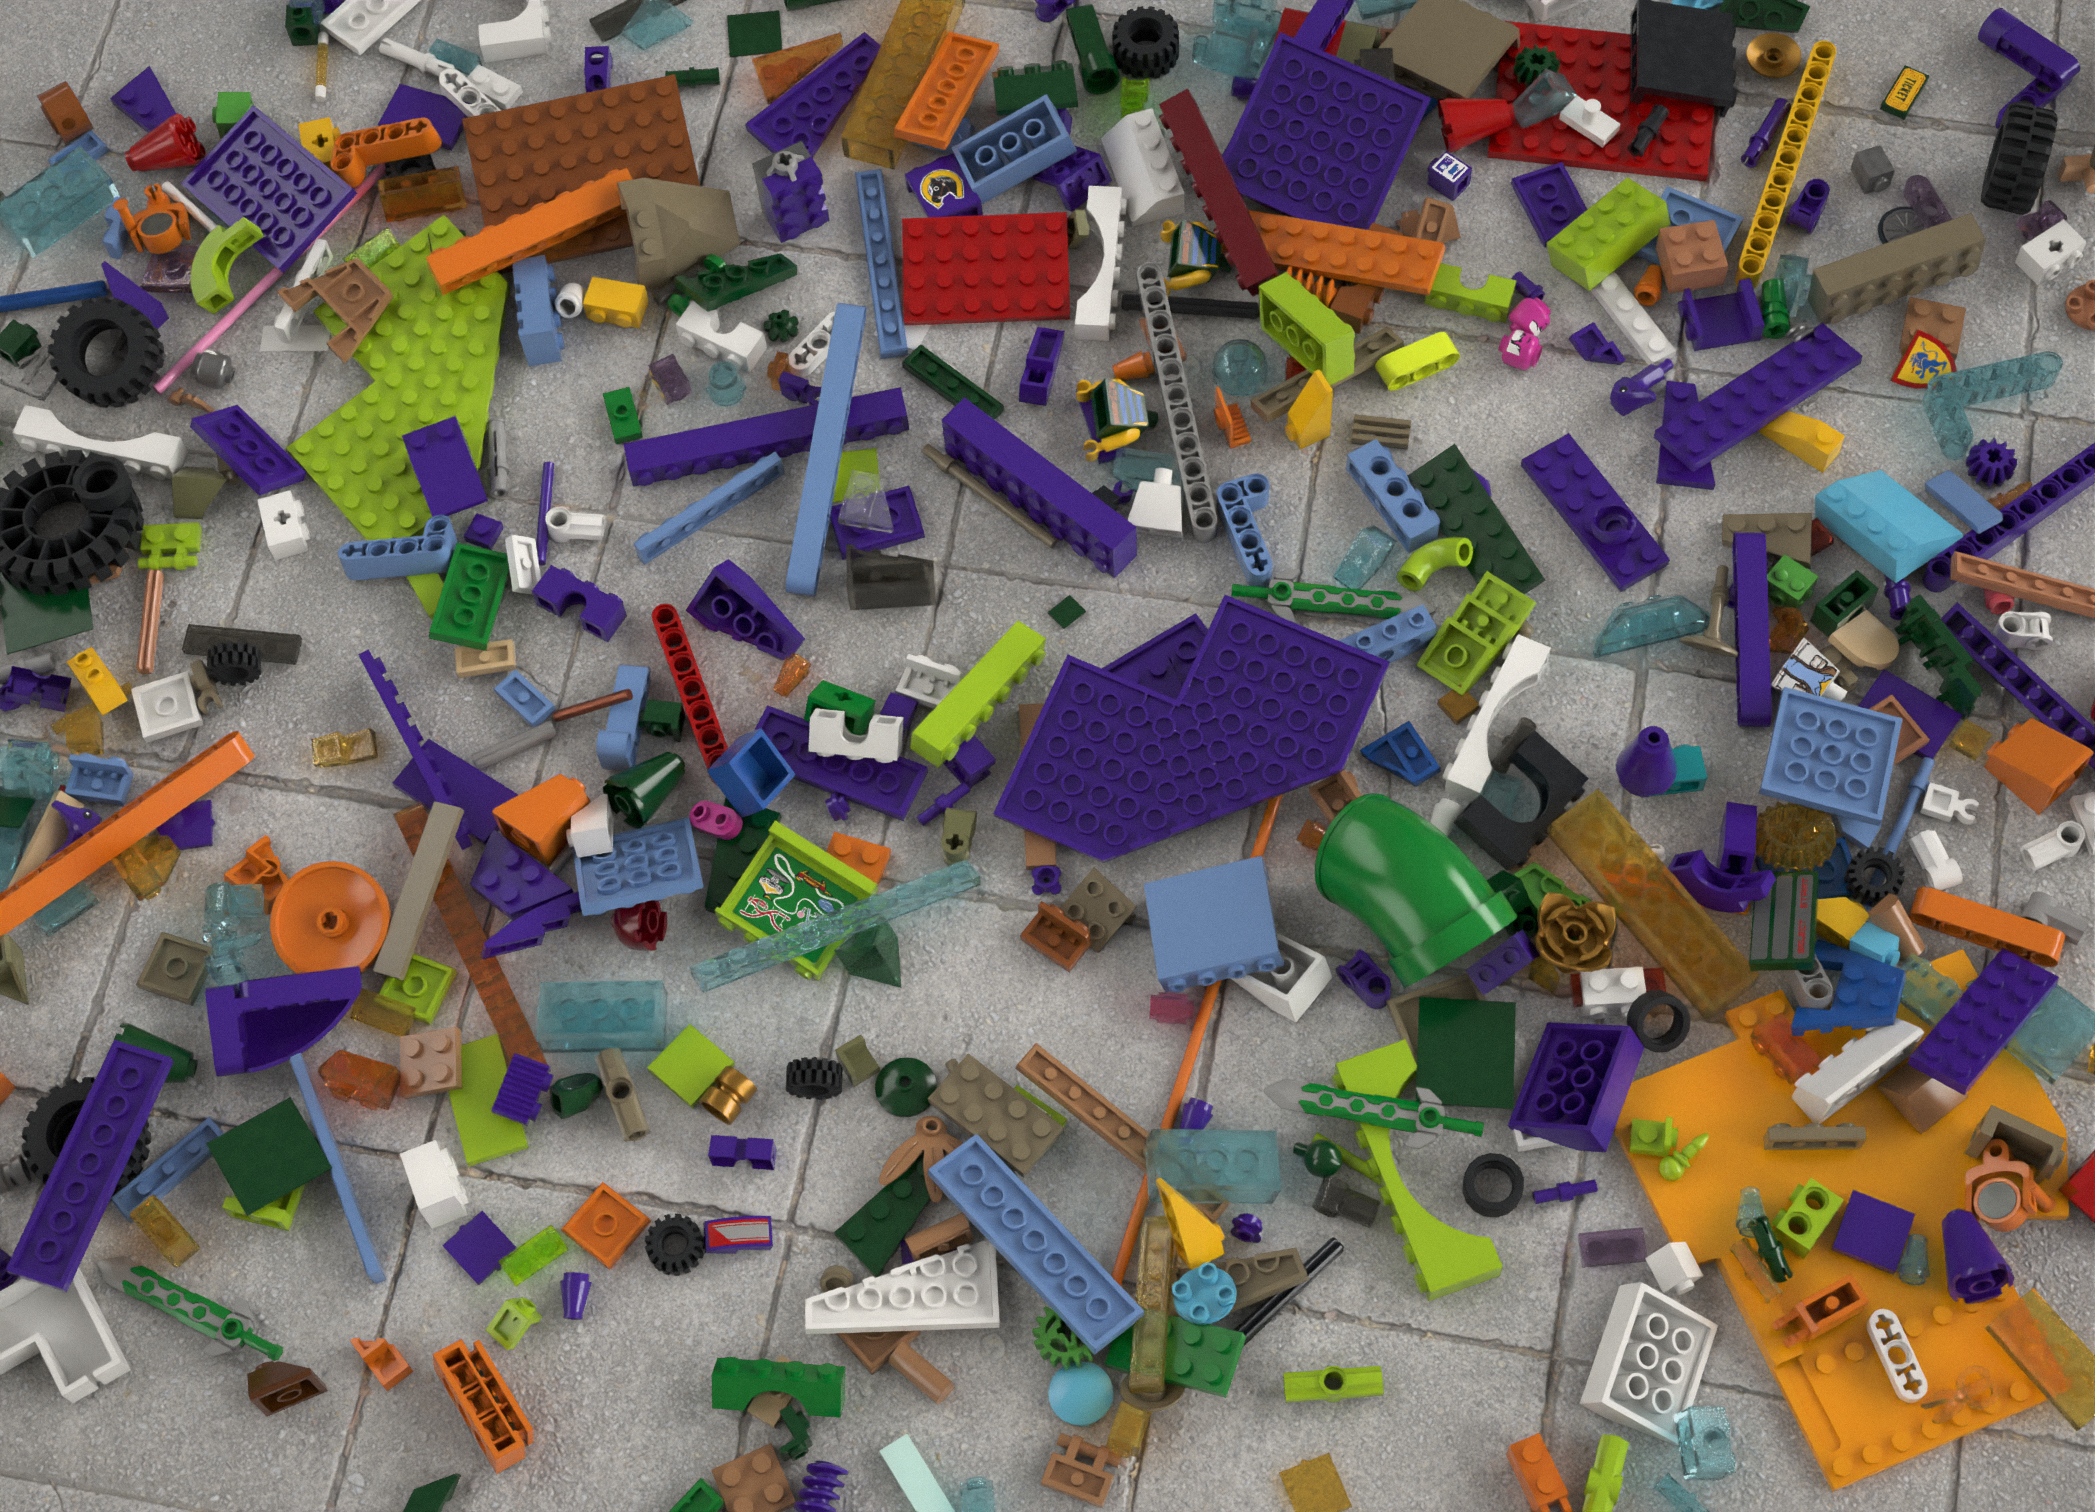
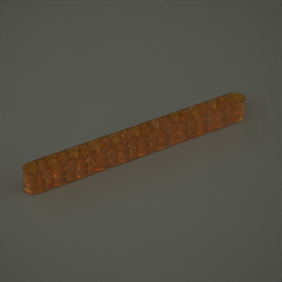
M421 801L393 814L413 857L428 820ZM447 858L433 899L510 1060H512L514 1053L548 1065L496 956L482 959L481 952L487 938Z

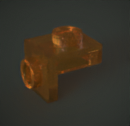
M1775 606L1772 613L1778 623L1769 635L1770 652L1792 654L1807 634L1809 627L1799 609Z

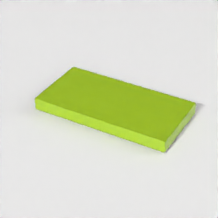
M495 1034L461 1045L462 1089L448 1092L467 1165L470 1167L529 1148L523 1124L491 1112L508 1070L499 1035Z

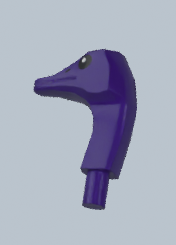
M1667 358L1658 365L1650 364L1631 378L1622 377L1614 384L1610 395L1611 405L1615 411L1625 416L1644 405L1653 403L1657 398L1656 394L1648 389L1665 379L1664 374L1674 367L1673 362Z
M55 800L51 806L66 823L68 836L62 847L46 860H49L102 822L99 814L90 809L73 807Z

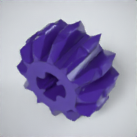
M1995 437L1990 443L1982 439L1978 445H1974L1969 451V456L1966 459V466L1969 468L1968 476H1976V484L1984 481L1989 488L1994 482L2000 487L2004 484L2005 480L2009 481L2014 474L2017 466V459L2014 458L2015 449H2006L2007 442L2001 445L1997 444Z

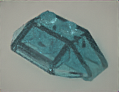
M1675 594L1666 596L1654 595L1645 601L1637 603L1625 602L1613 610L1597 637L1593 651L1594 658L1704 632V629H1708L1710 613L1682 595Z

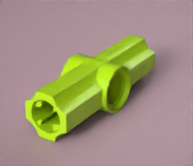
M1329 1366L1324 1370L1283 1373L1285 1403L1318 1400L1335 1403L1346 1398L1383 1396L1384 1394L1381 1366L1356 1368ZM1335 1378L1341 1382L1342 1387L1335 1391L1330 1390L1325 1386L1324 1382L1327 1379Z
M1612 1434L1601 1435L1593 1467H1590L1583 1492L1585 1500L1581 1512H1612L1613 1505L1616 1506L1623 1481L1621 1473L1629 1442L1622 1437Z

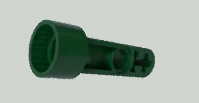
M1093 4L1066 9L1069 31L1080 61L1078 70L1085 90L1095 95L1110 92L1118 85L1120 74L1113 55L1108 52Z

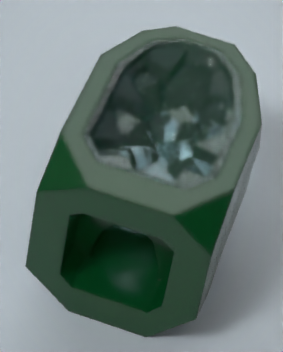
M580 1073L557 1080L549 1087L550 1102L555 1114L561 1119H565L586 1111L591 1102L596 1100L603 1089L602 1080L593 1073Z

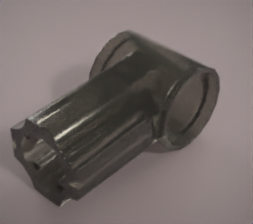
M1325 1176L1312 1207L1325 1216L1332 1218L1341 1216L1371 1228L1381 1201L1350 1189L1347 1183L1338 1178Z

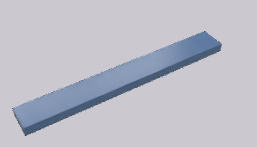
M882 169L855 172L881 359L908 355Z
M301 1053L291 1056L289 1060L322 1151L332 1167L329 1171L364 1268L372 1282L378 1284L386 1280L309 1065Z

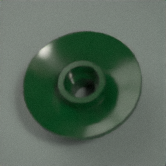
M899 1058L889 1062L879 1072L875 1083L876 1097L882 1108L898 1117H912L924 1112L931 1105L928 1103L929 1096L937 1089L936 1078L931 1068L915 1058ZM904 1079L911 1081L908 1087H901L899 1084Z

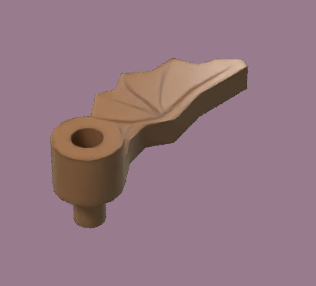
M179 387L178 391H173L168 398V401L175 406H179L181 402H184L208 413L214 411L211 406L196 396L190 394L182 395L184 392L182 387Z

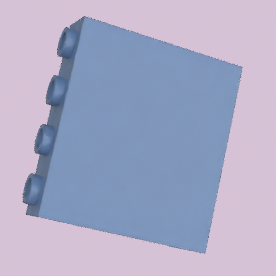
M1262 855L1144 883L1157 976L1165 993H1178L1186 988L1197 985L1209 986L1219 980L1228 978L1239 979L1249 973L1258 971L1269 972L1276 967L1284 966V960L1279 950L1268 887V880L1270 878Z

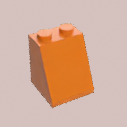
M2030 718L2023 725L2017 723L2006 735L2009 738L2003 743L1997 741L1986 753L1989 758L1984 768L2040 815L2080 778L2094 752L2079 742Z
M559 774L495 807L492 814L502 835L549 867L568 843L566 830L571 829V817L587 806L591 800L584 791L586 789L579 780L574 777L568 779L564 775Z

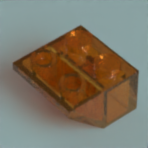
M340 1049L327 1059L317 1071L324 1081V1085L329 1088L334 1098L344 1102H349V1099L359 1101L360 1105L370 1110H377L378 1107L389 1110L400 1084V1072L396 1066Z

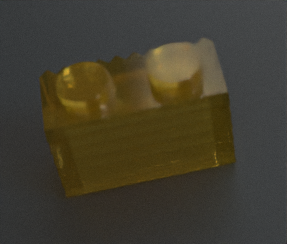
M154 1194L130 1212V1217L174 1267H180L199 1251L200 1246Z

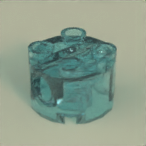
M8 739L9 745H3L0 749V779L3 785L0 786V794L6 797L35 800L52 797L54 792L53 772L59 766V754L52 752V748L47 742Z

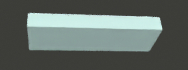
M905 1434L879 1451L915 1512H955L908 1434Z

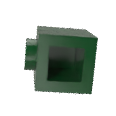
M13 319L0 333V358L21 370L42 348L37 338L38 332L29 324L25 323L22 325Z

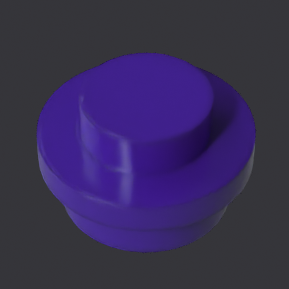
M836 792L832 793L831 798L825 800L830 815L834 821L840 819L843 821L847 820V813L851 811L848 801L844 795L839 797Z

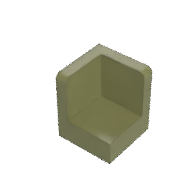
M862 1035L835 1049L838 1063L842 1065L843 1071L854 1087L880 1072V1067L869 1052Z

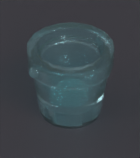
M722 361L712 365L708 374L709 384L706 388L710 399L719 406L735 405L742 399L747 389L743 384V380L738 375L733 364Z

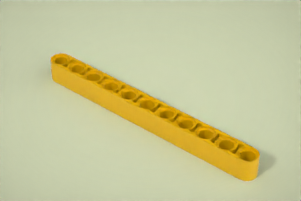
M1822 40L1816 42L1810 52L1735 275L1737 286L1739 280L1749 278L1751 279L1753 289L1757 288L1760 283L1835 60L1837 49L1829 41Z

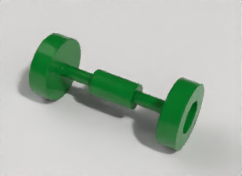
M708 254L703 260V264L710 274L724 271L723 266L727 265L720 257L714 254ZM673 294L668 299L667 304L677 316L681 317L690 305L689 301L691 298L688 296L683 298L678 294Z

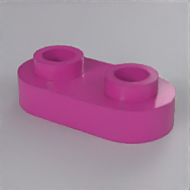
M707 800L695 804L689 813L690 823L698 831L723 840H730L736 837L742 829L743 821L738 813L731 808Z

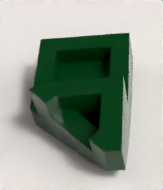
M456 1473L414 1489L403 1512H441L445 1502L451 1500L461 1475Z

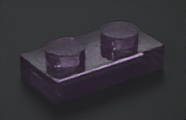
M1643 1227L1578 1234L1582 1268L1646 1262L1645 1258L1648 1257Z

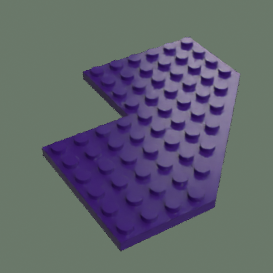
M1224 595L1177 699L1067 654L993 815L1105 863L1343 771L1390 662L1228 595Z

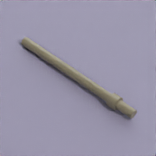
M930 444L924 446L922 453L937 463V468L945 474L950 473L1051 549L1057 544L1058 539L958 466L956 464L957 461L950 455H943Z

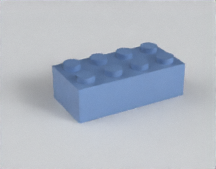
M1047 94L952 147L972 191L978 194L982 204L1077 151Z

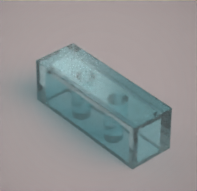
M438 38L429 49V53L435 55L436 59L454 65L456 70L466 75H470L478 64L482 66L479 55Z

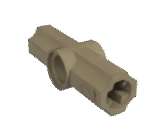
M608 1048L600 1051L595 1056V1060L625 1142L640 1140L650 1133V1129L621 1049ZM622 1090L629 1091L625 1098H615L618 1092Z

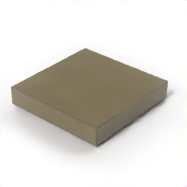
M161 932L136 986L139 989L193 1006L219 952L215 948Z

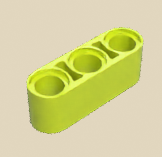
M1438 332L1384 355L1376 362L1375 369L1388 390L1395 391L1453 366L1459 360L1460 354L1446 332Z

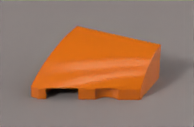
M264 835L246 850L244 859L224 874V882L266 915H269L276 896L288 881V878L280 869L281 863L278 856H275L271 849L270 838Z

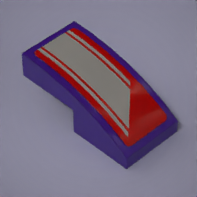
M771 1216L730 1217L708 1220L703 1223L705 1253L736 1254L738 1250H770L773 1247Z

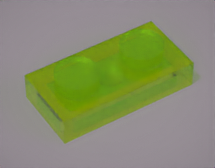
M386 227L342 259L346 263L359 258L370 269L401 245L391 230Z

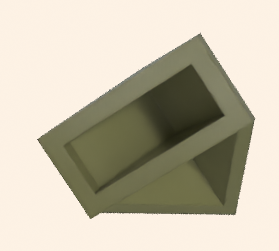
M185 466L172 476L174 517L203 520L205 510L226 482V479L213 468Z
M3 934L0 937V994L29 1005L23 951L10 935Z

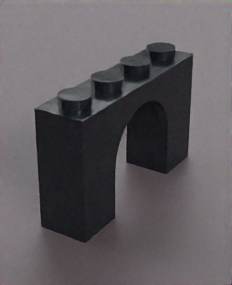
M1535 730L1524 737L1507 758L1534 783L1538 790L1540 807L1535 819L1525 823L1513 821L1502 814L1480 794L1466 806L1453 822L1507 871L1516 865L1520 868L1529 860L1532 855L1529 850L1534 844L1539 846L1547 838L1550 832L1546 829L1552 822L1556 825L1566 815L1568 811L1565 809V806L1570 801L1574 803L1585 791L1582 786L1589 779Z

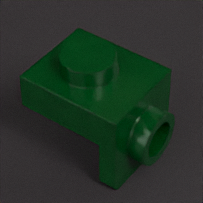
M790 1404L779 1411L794 1437L792 1441L778 1449L784 1461L789 1459L795 1461L802 1458L809 1452L808 1448L813 1445L806 1432L811 1427L803 1412L800 1410L795 1413Z

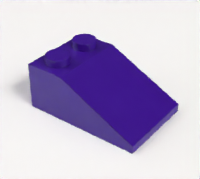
M456 416L402 435L432 517L437 515L449 516L488 501L466 437Z

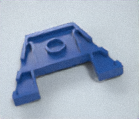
M1817 940L1815 954L1823 969L1841 971V975L1830 1010L1797 1007L1791 1025L1792 1036H1803L1804 1031L1820 1029V1033L1832 1032L1834 1027L1851 1026L1852 1030L1894 1025L1906 981L1905 970L1826 941Z

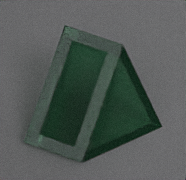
M880 914L834 950L850 975L901 988L898 937L883 914Z

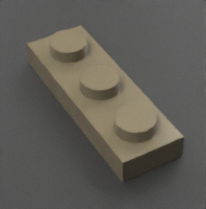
M1780 1123L1768 1127L1763 1137L1764 1150L1861 1149L1866 1140L1865 1127H1855L1853 1123H1841L1836 1125V1127H1823L1820 1123H1810L1804 1125V1127H1791L1790 1124Z

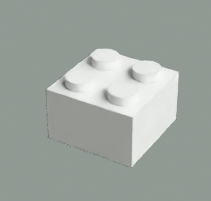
M434 1140L400 1153L418 1209L432 1229L468 1215L465 1204L469 1203V1199L463 1185H460L457 1177L460 1175L454 1158H451L447 1147L442 1149L438 1142Z

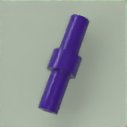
M962 782L945 795L943 793L934 800V804L916 818L922 826H925L939 814H945L947 807L954 808L953 804L971 791L965 782Z
M1595 1179L1573 1184L1567 1181L1557 1183L1556 1187L1534 1191L1532 1196L1535 1204L1554 1200L1565 1202L1574 1200V1196L1597 1192L1598 1188Z

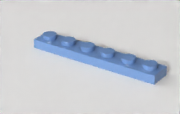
M776 452L760 458L755 465L746 471L737 473L732 480L723 486L714 488L703 499L689 504L683 512L675 517L666 519L661 526L652 532L643 534L634 543L640 561L644 565L784 475L782 459Z

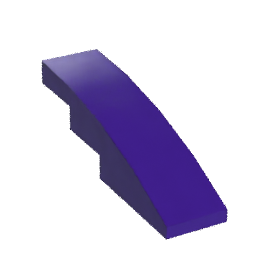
M579 892L564 895L536 907L506 925L484 942L481 952L482 959L542 945L545 932L567 927L571 914L582 912Z

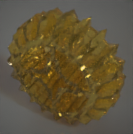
M1777 801L1774 808L1767 806L1764 813H1759L1757 818L1755 845L1757 856L1763 857L1764 864L1773 862L1774 869L1784 867L1785 871L1788 872L1790 869L1802 871L1803 868L1812 871L1815 865L1822 867L1825 860H1830L1832 852L1836 847L1837 831L1835 825H1833L1832 817L1826 816L1824 811L1791 802L1783 805Z

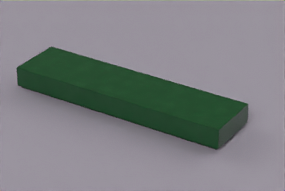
M921 344L902 362L905 370L954 406L965 397L994 420L1004 411L1002 403Z

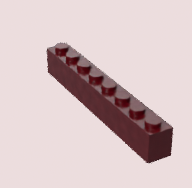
M1187 88L1159 104L1163 114L1159 115V118L1166 130L1171 129L1173 133L1170 141L1177 153L1181 151L1184 159L1180 162L1188 176L1190 174L1193 175L1195 182L1191 185L1197 197H1203L1206 203L1202 208L1208 220H1214L1217 228L1213 229L1220 244L1225 243L1228 249L1224 255L1231 268L1236 266L1239 272L1235 278L1242 291L1247 289L1252 297L1259 294V285L1279 276V273L1199 106Z

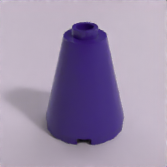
M1649 726L1644 728L1620 752L1617 758L1616 772L1619 782L1630 794L1642 798L1649 797V795H1661L1673 785L1677 774V765L1669 737L1660 727Z
M1963 1209L1950 1211L1942 1221L1947 1286L1950 1296L1957 1302V1297L1964 1298L1967 1304L1985 1302L2002 1294L2000 1288L2007 1283L2009 1288L2013 1285L2015 1277L2012 1269L1971 1212L1964 1211Z

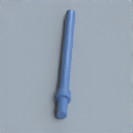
M1929 757L1923 758L1917 774L1912 776L1907 787L1909 793L1883 850L1885 855L1889 851L1893 852L1892 859H1894L1920 796L1924 795L1928 788V778L1935 764V761ZM1876 868L1869 884L1872 886H1882L1886 877L1885 874ZM1869 901L1863 905L1867 912L1872 909L1870 907L1871 902Z

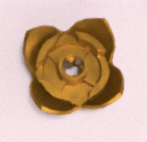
M1548 892L1543 898L1537 914L1538 932L1535 934L1534 943L1538 953L1563 973H1571L1572 971L1592 972L1606 968L1612 958V950L1607 944L1616 927L1614 906L1598 901L1576 906L1569 897L1560 893ZM1568 935L1570 938L1575 936L1577 938V941L1569 939Z

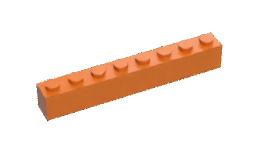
M628 169L612 170L600 180L587 181L580 186V189L571 193L569 191L563 192L553 201L546 204L543 202L538 203L524 214L511 215L504 223L497 226L489 225L483 228L477 235L462 237L448 248L441 247L432 251L430 256L426 257L428 269L442 296L627 213L621 207L617 182L633 180Z

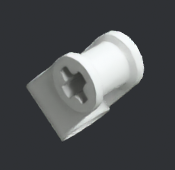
M2005 612L1992 631V634L2007 648L2044 650L2053 645V638L2049 636L2048 626L2051 623V616L2046 612Z

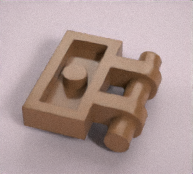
M1060 1433L1056 1445L1066 1448L1067 1452L1065 1456L1052 1452L1041 1480V1486L1103 1509L1114 1480V1475L1103 1471L1106 1464L1118 1468L1122 1456L1111 1452L1110 1447L1104 1445L1098 1447L1084 1442V1438L1074 1434L1071 1437ZM1078 1454H1082L1095 1459L1093 1466H1089L1076 1461V1457Z

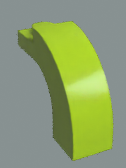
M245 217L228 229L221 225L214 228L204 239L195 255L191 269L193 296L198 305L212 314L217 313L235 299L228 282L229 271L234 260L244 250L264 237L261 229Z

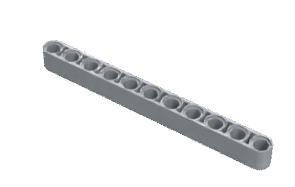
M1145 262L1137 269L1138 292L1191 531L1197 541L1208 543L1215 539L1217 535V515L1162 271L1156 263ZM1148 278L1155 279L1153 281H1145ZM1153 302H1159V303H1160V304H1158V305H1151V303H1153ZM1158 326H1164V327H1165V328H1163V329H1156V327H1158ZM1163 350L1171 351L1169 353H1161ZM1169 374H1175V375H1177L1176 377H1173V378H1168V377H1166V376L1169 375ZM1175 398L1182 399L1180 402H1172L1171 400ZM1179 423H1186V424H1188V425L1185 426V427H1178V426H1176V425L1179 424ZM1187 447L1193 448L1190 452L1182 451V449ZM1191 472H1196L1199 474L1196 477L1188 476V474ZM1197 497H1202L1205 499L1202 502L1193 501V499ZM1203 522L1211 524L1210 526L1205 528L1198 526L1200 523Z

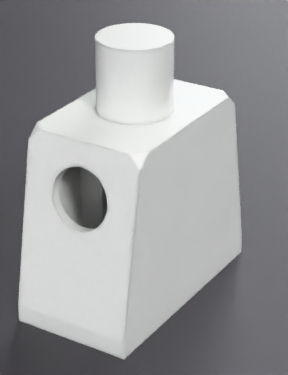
M1156 468L1154 482H1140L1128 517V521L1136 526L1137 532L1178 538L1183 537L1182 490L1180 486L1171 485L1172 470Z

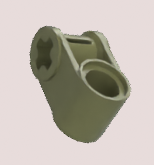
M946 808L941 847L943 849V860L948 866L957 868L968 862L972 838L976 830L977 811Z

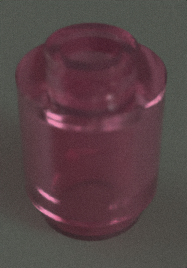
M1159 992V995L1151 994L1149 1019H1155L1157 1023L1183 1025L1187 1024V1019H1193L1194 1000H1188V994Z

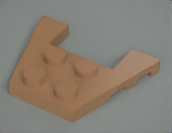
M359 258L325 271V275L313 280L310 278L299 281L300 285L291 289L284 287L277 291L280 298L294 312L298 311L316 296H319L347 325L345 329L326 342L329 349L344 364L349 360L393 299L391 291Z

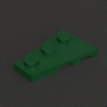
M1724 0L1719 12L1732 14V25L1736 26V28L1798 33L1810 6L1797 0Z

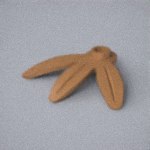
M924 1116L916 1123V1135L903 1142L888 1158L880 1174L879 1183L881 1185H889L916 1161L921 1152H924L923 1172L926 1188L931 1200L937 1203L941 1200L943 1191L928 1176V1169L944 1158L943 1151L948 1155L961 1146L963 1142L946 1134V1125L940 1118Z

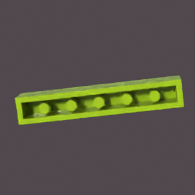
M1017 620L912 732L910 749L938 768L946 760H952L958 752L959 745L964 740L968 742L975 734L977 726L981 722L985 723L990 719L996 705L999 702L1003 704L1008 699L1012 688L1016 684L1021 685L1025 681L1029 670L1034 665L1036 667L1040 665L1046 655L1044 651L1046 638Z

